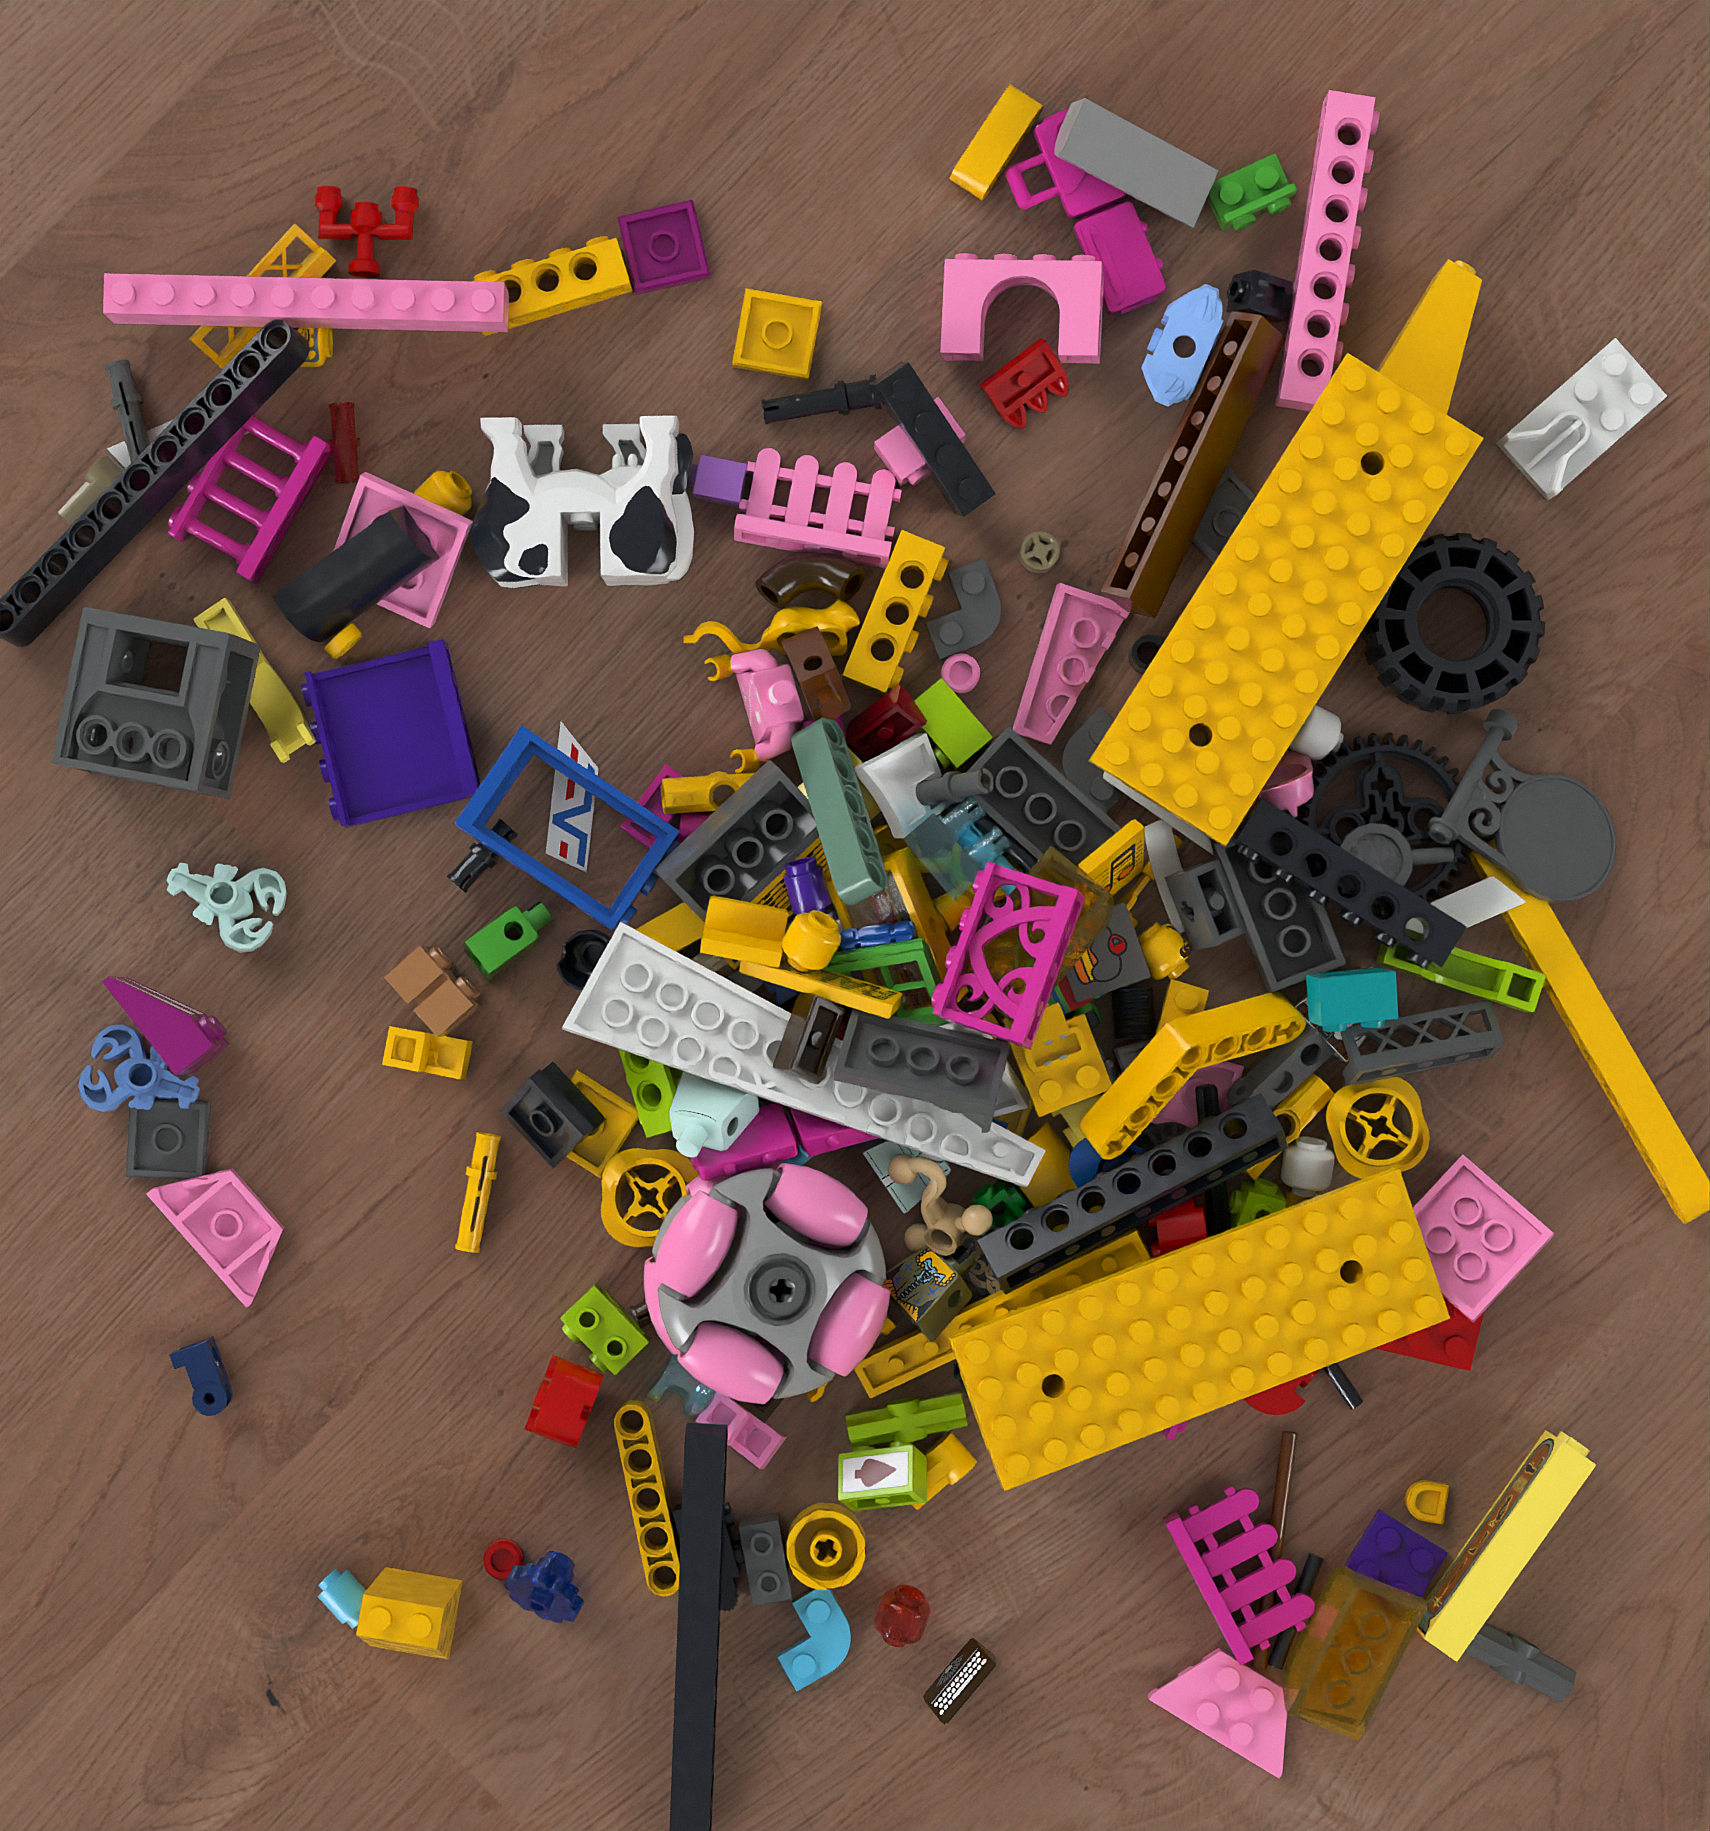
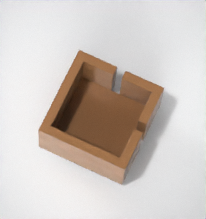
M418 946L384 978L407 1004H410L413 1000L416 1001L419 1006L413 1011L437 1037L448 1036L482 1006V1003L477 999L481 992L466 976L464 978L456 976L450 969L455 963L440 947Z

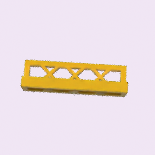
M293 224L246 277H260L266 270H280L281 277H287V269H295L289 278H321L336 260L325 249L319 247L301 228ZM298 237L312 252L302 263L287 264L286 248ZM280 255V264H272ZM201 325L189 340L223 369L263 327ZM228 327L229 343L219 354L202 341L213 328ZM234 327H242L240 331L236 335H234Z

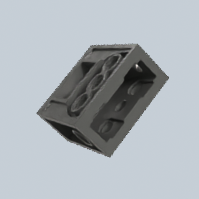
M83 607L51 763L89 773L230 800L261 645L226 632ZM150 641L188 648L179 693L141 686ZM132 737V738H133V746H132V749L130 750V749H129V740H130V738ZM167 744V753L164 756L163 748Z

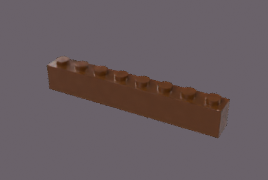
M1231 312L1100 591L1127 612L1156 618L1286 340L1262 315Z

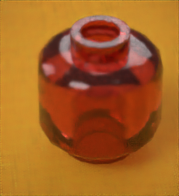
M898 1585L896 1588L887 1590L882 1596L874 1619L875 1628L883 1636V1640L891 1646L904 1647L905 1644L917 1643L922 1638L931 1614L930 1604L926 1600L925 1594L918 1588L910 1585Z

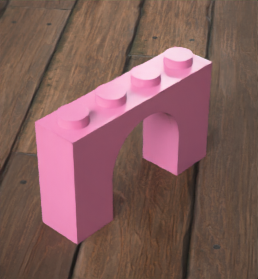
M969 253L956 254L955 259H945L940 353L945 361L983 362L985 320L991 303L999 294L1011 287L1032 285L1047 291L1059 305L1058 356L1060 362L1100 364L1104 267L1102 261H1096V258L1090 255H1075L1072 257V261L1056 260V256L1047 254L1034 255L1033 260H1017V256L1012 254L994 255V260L978 259L977 255Z

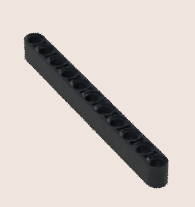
M273 320L267 323L1 597L0 639L17 647H25L31 644L305 362L310 351L307 339L283 320Z
M687 1422L685 1430L669 1831H711L728 1442L727 1424Z

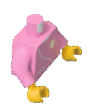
M763 649L733 654L731 657L727 654L708 658L704 661V664L712 662L717 668V674L708 677L710 681L720 680L731 676L734 672L737 673L736 677L756 744L755 749H736L731 752L730 758L742 757V766L736 769L735 772L757 771L761 761L766 762L790 750L793 747L792 735L796 733L804 719L789 664H778L777 660L767 650Z

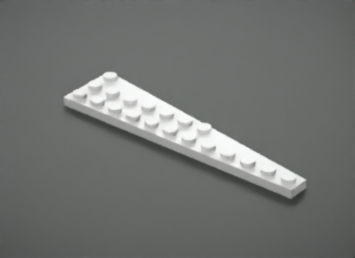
M622 922L616 928L562 1027V1030L1023 1187L1028 1186L1046 1151L992 1122L988 1133H982V1128L963 1114L952 1113L930 1102L833 1080L843 1041L835 1038L819 1084L811 1083L773 1068V1062L791 1013Z

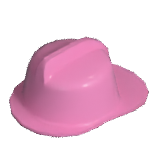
M1298 752L1284 753L1258 794L1259 798H1263L1282 811L1288 810L1293 818L1297 817V806L1306 803L1314 795L1313 766L1310 757Z

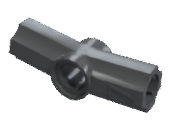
M1484 1623L1465 1650L1466 1653L1489 1664L1493 1670L1520 1685L1524 1682L1559 1702H1562L1570 1694L1574 1686L1577 1673L1573 1669L1539 1652L1540 1649L1520 1636L1512 1632L1505 1634L1487 1623Z

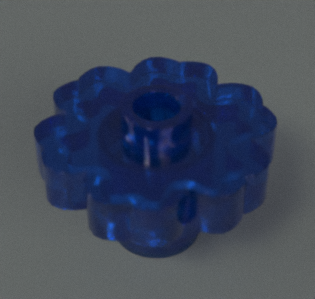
M548 1551L545 1557H541L536 1565L527 1563L525 1567L514 1565L504 1583V1587L511 1591L509 1597L517 1602L521 1608L534 1611L540 1618L556 1623H561L563 1619L573 1622L584 1604V1600L578 1596L579 1589L571 1584L575 1576L573 1572L575 1568L574 1562L568 1556L557 1551Z

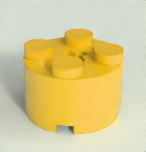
M817 1502L796 1516L788 1531L786 1554L790 1568L800 1582L816 1590L833 1589L849 1584L862 1569L866 1553L865 1532L858 1518L850 1510L834 1503ZM827 1539L832 1540L834 1551L827 1549L824 1554L819 1552V1540L821 1542H825Z

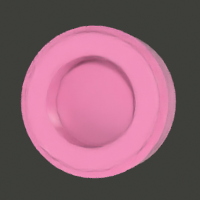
M962 653L954 654L944 662L941 669V678L954 693H967L977 685L980 679V667L973 657Z

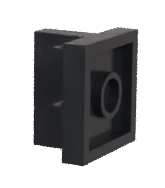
M551 1062L542 1071L539 1069L529 1077L500 1110L552 1168H555L578 1144L606 1120L554 1062Z

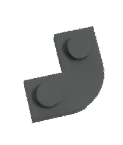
M985 559L948 572L949 580L961 610L925 624L939 661L983 644L998 626L1001 616V602Z
M1100 706L1066 743L1062 756V768L1065 777L1106 813L1125 793L1103 779L1104 770L1089 761L1115 720Z

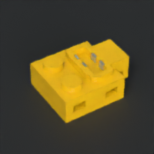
M1059 1002L1046 1006L1031 1050L1008 1042L1038 1117L1106 1092L1112 1085L1085 1014H1080L1066 1020Z

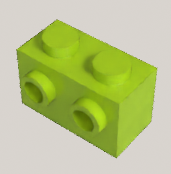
M598 1282L560 1318L565 1323L562 1327L563 1332L577 1345L582 1341L592 1351L589 1355L591 1361L604 1373L610 1370L616 1375L651 1340V1337L645 1330L640 1329L637 1322Z

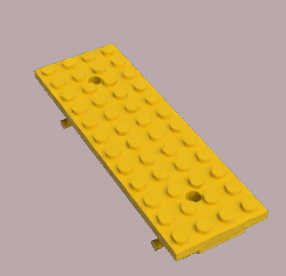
M1347 353L1089 761L1186 824L1193 826L1219 844L1226 846L1484 438Z
M1393 1167L1322 1195L1308 1197V1200L1303 1199L1300 1201L1301 1203L1030 1306L1016 1308V1311L1013 1309L1008 1312L1009 1314L948 1336L1001 1488L1006 1491L1450 1319L1400 1169Z

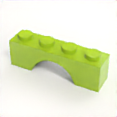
M1405 928L1406 934L1411 940L1417 941L1421 938L1422 933ZM1381 943L1375 962L1528 1013L1535 1012L1546 978L1545 974L1509 962L1471 953L1454 947L1442 968H1433L1432 966H1429L1427 970L1420 968L1406 958L1409 952L1397 944L1391 949Z

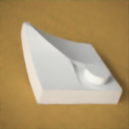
M927 733L914 734L886 752L854 767L856 776L865 785L881 809L894 839L908 837L952 804L949 801H942L924 806L916 797L918 782L937 779L942 776Z

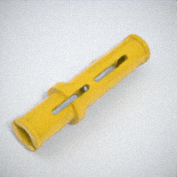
M476 1132L471 1166L466 1168V1175L469 1176L455 1249L472 1253L480 1252V1242L487 1214L492 1180H496L498 1171L494 1169L499 1141L501 1140L500 1135ZM484 1156H486V1158H485V1163H484V1167H483V1172H482L481 1184H480V1187L478 1188L479 1179H480V1176H481V1169H482L483 1158H484ZM476 1197H478L473 1227L471 1228Z

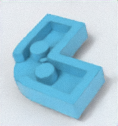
M812 1588L792 1600V1605L810 1636L778 1653L777 1658L796 1691L835 1670L843 1662L849 1651L851 1642L850 1624L831 1589L816 1590Z

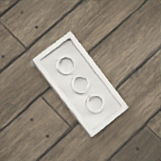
M1615 338L1496 444L1539 493L1549 501L1663 401L1667 395Z

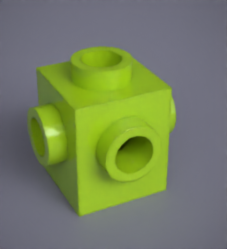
M1256 1178L1255 1182L1242 1179L1239 1190H1234L1229 1200L1228 1211L1231 1213V1229L1288 1208L1289 1205L1286 1203L1287 1201L1278 1185L1263 1178Z

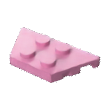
M233 1168L152 1188L146 1195L246 1308L249 1307L256 1296L285 1228Z
M1217 1648L1203 1657L1200 1663L1187 1667L1177 1674L1178 1677L1159 1689L1156 1687L1148 1694V1699L1280 1779L1283 1772L1289 1693L1287 1688L1246 1663L1240 1666L1236 1657L1221 1648Z

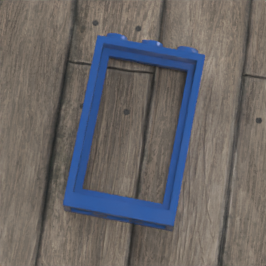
M522 725L454 822L458 829L613 933L620 922L628 926L638 910L632 905L641 893L648 896L660 878L655 874V868L681 844L677 841L680 834L679 830ZM533 755L657 837L609 909L485 826Z

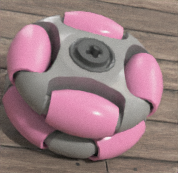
M777 1161L772 1165L766 1164L736 1172L734 1175H725L710 1180H703L700 1175L686 1185L687 1196L679 1198L662 1222L652 1248L653 1256L645 1261L644 1266L646 1304L656 1332L668 1350L674 1355L678 1354V1362L706 1387L723 1396L750 1403L765 1404L771 1397L773 1399H780L807 1393L833 1380L836 1373L846 1377L873 1347L887 1316L891 1290L883 1286L887 1279L885 1259L878 1235L870 1220L867 1219L868 1209L865 1204L848 1187L829 1175L806 1166L781 1163V1161Z

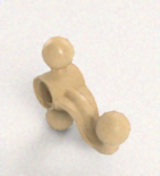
M897 1154L890 1160L888 1173L890 1178L897 1184H910L917 1178L918 1173L927 1175L931 1181L921 1196V1213L926 1224L915 1223L905 1232L904 1242L910 1251L916 1253L923 1247L928 1246L939 1255H951L956 1251L967 1232L970 1235L981 1236L991 1229L993 1217L990 1210L985 1206L971 1205L965 1209L958 1204L947 1203L940 1196L947 1183L943 1169L936 1162L925 1157H913L910 1154Z

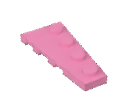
M1062 583L1056 585L1013 725V730L1019 736L1046 745L1052 744L1076 704V699L1085 684L1091 679L1097 664L1105 651L1110 647L1116 637L1115 634L1130 612L1125 611L1110 599Z

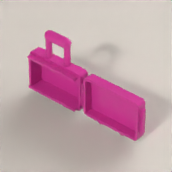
M1068 108L1042 119L1043 123L1038 124L1033 133L1041 154L1008 166L1005 170V176L1019 208L1027 210L1034 205L1059 196L1068 218L1075 219L1081 216L1082 220L1074 225L1073 232L1082 254L1094 256L1096 261H1102L1104 308L1109 315L1119 312L1123 315L1158 300L1157 296L1165 292L1166 283L1160 271L1163 267V262L1160 258L1154 257L1145 235L1148 231V225L1144 221L1139 220L1132 202L1126 201L1119 205L1115 202L1124 198L1126 193L1055 155L1057 136L1069 110ZM1045 163L1054 187L1030 196L1021 172Z
M774 1103L759 1107L758 1114L727 1150L718 1151L702 1147L698 1155L690 1157L694 1170L698 1169L701 1179L710 1180L725 1175H734L736 1172L766 1164L772 1165L777 1161L795 1157L798 1154L797 1146L800 1145L803 1151L810 1157L879 1137L788 1107L791 1120H787L782 1105Z

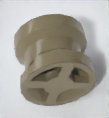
M1033 532L1022 543L1019 552L1020 563L1030 573L1037 575L1047 573L1052 570L1059 558V544L1055 537L1047 532Z

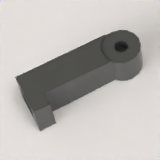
M1306 1022V1026L1299 1037L1289 1043L1276 1046L1247 1074V1077L1233 1083L1227 1092L1226 1099L1233 1107L1239 1100L1252 1098L1261 1093L1272 1110L1336 1052Z

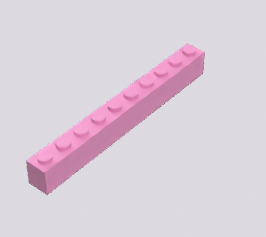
M104 273L103 314L114 324L264 327L270 321L283 320L292 328L508 332L509 292L504 282Z

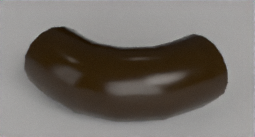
M805 552L781 560L764 572L755 581V585L765 600L779 609L785 608L801 593L811 590L827 592L845 602L850 600L860 589L865 578V570L855 562L833 553Z

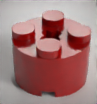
M1202 1193L1148 1221L1150 1228L1157 1227L1159 1241H1154L1152 1244L1153 1258L1209 1238L1204 1204L1196 1205L1195 1198L1202 1197Z
M552 1355L544 1376L551 1379V1381L544 1379L533 1403V1406L539 1407L540 1410L532 1407L524 1430L563 1445L577 1448L604 1375L593 1369Z

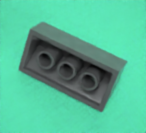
M769 760L674 849L655 870L705 923L711 896L751 902L785 870V864L795 860L819 837L809 800Z

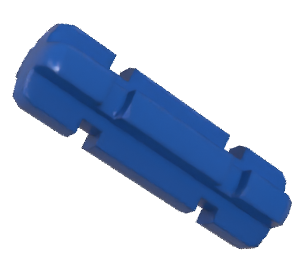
M909 920L897 922V925L886 923L864 926L860 930L858 928L844 929L840 933V946L842 951H849L917 939L916 927L914 922Z

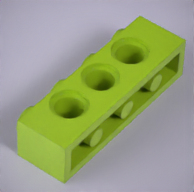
M618 1049L626 1072V1080L631 1088L638 1110V1118L643 1126L646 1138L672 1131L670 1108L683 1070Z

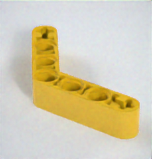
M1276 991L1168 1022L1083 1117L1079 1125L1081 1133L1103 1159L1110 1160L1118 1157L1132 1144L1198 1069L1289 1043L1303 1032L1306 1026V1019L1281 992Z

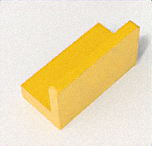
M711 896L701 938L700 953L779 968L782 957V939L787 924L788 911L766 905Z

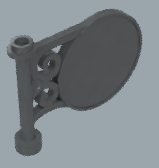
M1493 709L1483 724L1487 735L1441 818L1434 817L1429 821V836L1441 844H1449L1456 839L1460 840L1508 874L1521 889L1540 900L1565 903L1591 894L1606 880L1615 860L1616 835L1606 807L1592 790L1573 778L1558 774L1528 775L1509 766L1498 755L1497 748L1501 740L1509 741L1512 739L1519 723L1512 714L1504 710ZM1489 764L1495 772L1486 777V787L1482 775ZM1513 782L1519 785L1514 788ZM1500 784L1502 785V792L1499 795L1489 790L1499 787ZM1501 803L1500 808L1498 809L1496 805ZM1473 810H1480L1487 815L1488 826H1483L1482 820L1485 817L1484 814L1478 813L1470 821L1472 832L1468 825V817ZM1494 833L1497 851L1476 835L1485 837Z

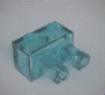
M968 796L945 817L941 815L937 817L933 813L903 838L953 901L958 900L973 887L977 873L980 870H985L984 866L988 861L990 862L1012 845L1005 836L996 844H993V841L1003 834L996 825L970 848L960 845L958 842L961 840L959 835L982 816L986 815L980 805L968 813V810L977 804L972 796Z

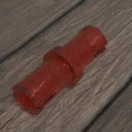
M340 402V405L338 403L329 404L333 439L329 440V445L334 450L335 483L349 484L350 481L358 483L359 480L357 447H361L360 438L356 437L355 403Z

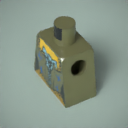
M963 1245L946 1259L933 1252L928 1246H925L886 1271L887 1279L883 1286L891 1290L890 1299L932 1343L971 1299L972 1292L962 1279V1276L976 1265L977 1261Z

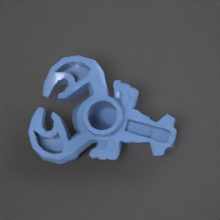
M124 1024L111 1025L98 1034L92 1045V1058L97 1059L101 1051L106 1047H111L112 1050L104 1055L103 1061H113L128 1053L130 1058L120 1063L114 1070V1078L118 1085V1088L113 1090L107 1075L103 1071L98 1070L99 1083L94 1085L92 1082L93 1066L87 1065L84 1068L78 1087L81 1099L89 1108L103 1113L113 1111L131 1096H135V1098L129 1102L128 1106L144 1110L152 1108L155 1097L160 1099L178 1098L181 1109H189L190 1103H196L200 1094V1088L197 1086L199 1079L192 1075L187 1080L182 1081L177 1076L171 1074L170 1071L166 1070L168 1065L153 1046L150 1048V1060L147 1059L143 1039L137 1029Z

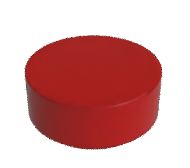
M501 1538L492 1542L486 1549L483 1557L486 1572L498 1580L513 1578L520 1571L524 1562L522 1548L517 1542L508 1538Z

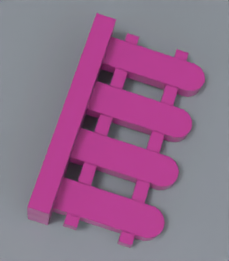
M1230 1485L1223 1489L1226 1497L1199 1510L1195 1503L1188 1507L1191 1515L1181 1520L1177 1511H1174L1163 1517V1520L1241 1666L1254 1659L1249 1648L1259 1644L1262 1650L1270 1647L1269 1638L1295 1625L1298 1632L1306 1628L1307 1626L1303 1620L1309 1618L1314 1613L1315 1604L1306 1593H1297L1290 1596L1285 1585L1293 1581L1296 1576V1567L1288 1558H1278L1272 1562L1267 1549L1274 1546L1277 1542L1278 1534L1276 1529L1266 1522L1253 1526L1248 1514L1255 1511L1259 1505L1257 1493L1248 1487L1235 1491L1234 1487ZM1239 1519L1245 1531L1218 1545L1212 1533ZM1203 1538L1209 1550L1199 1554L1194 1542ZM1258 1555L1263 1567L1236 1580L1230 1568ZM1222 1573L1227 1586L1218 1590L1212 1578ZM1276 1590L1282 1602L1254 1615L1249 1603ZM1241 1609L1246 1620L1236 1625L1230 1613Z

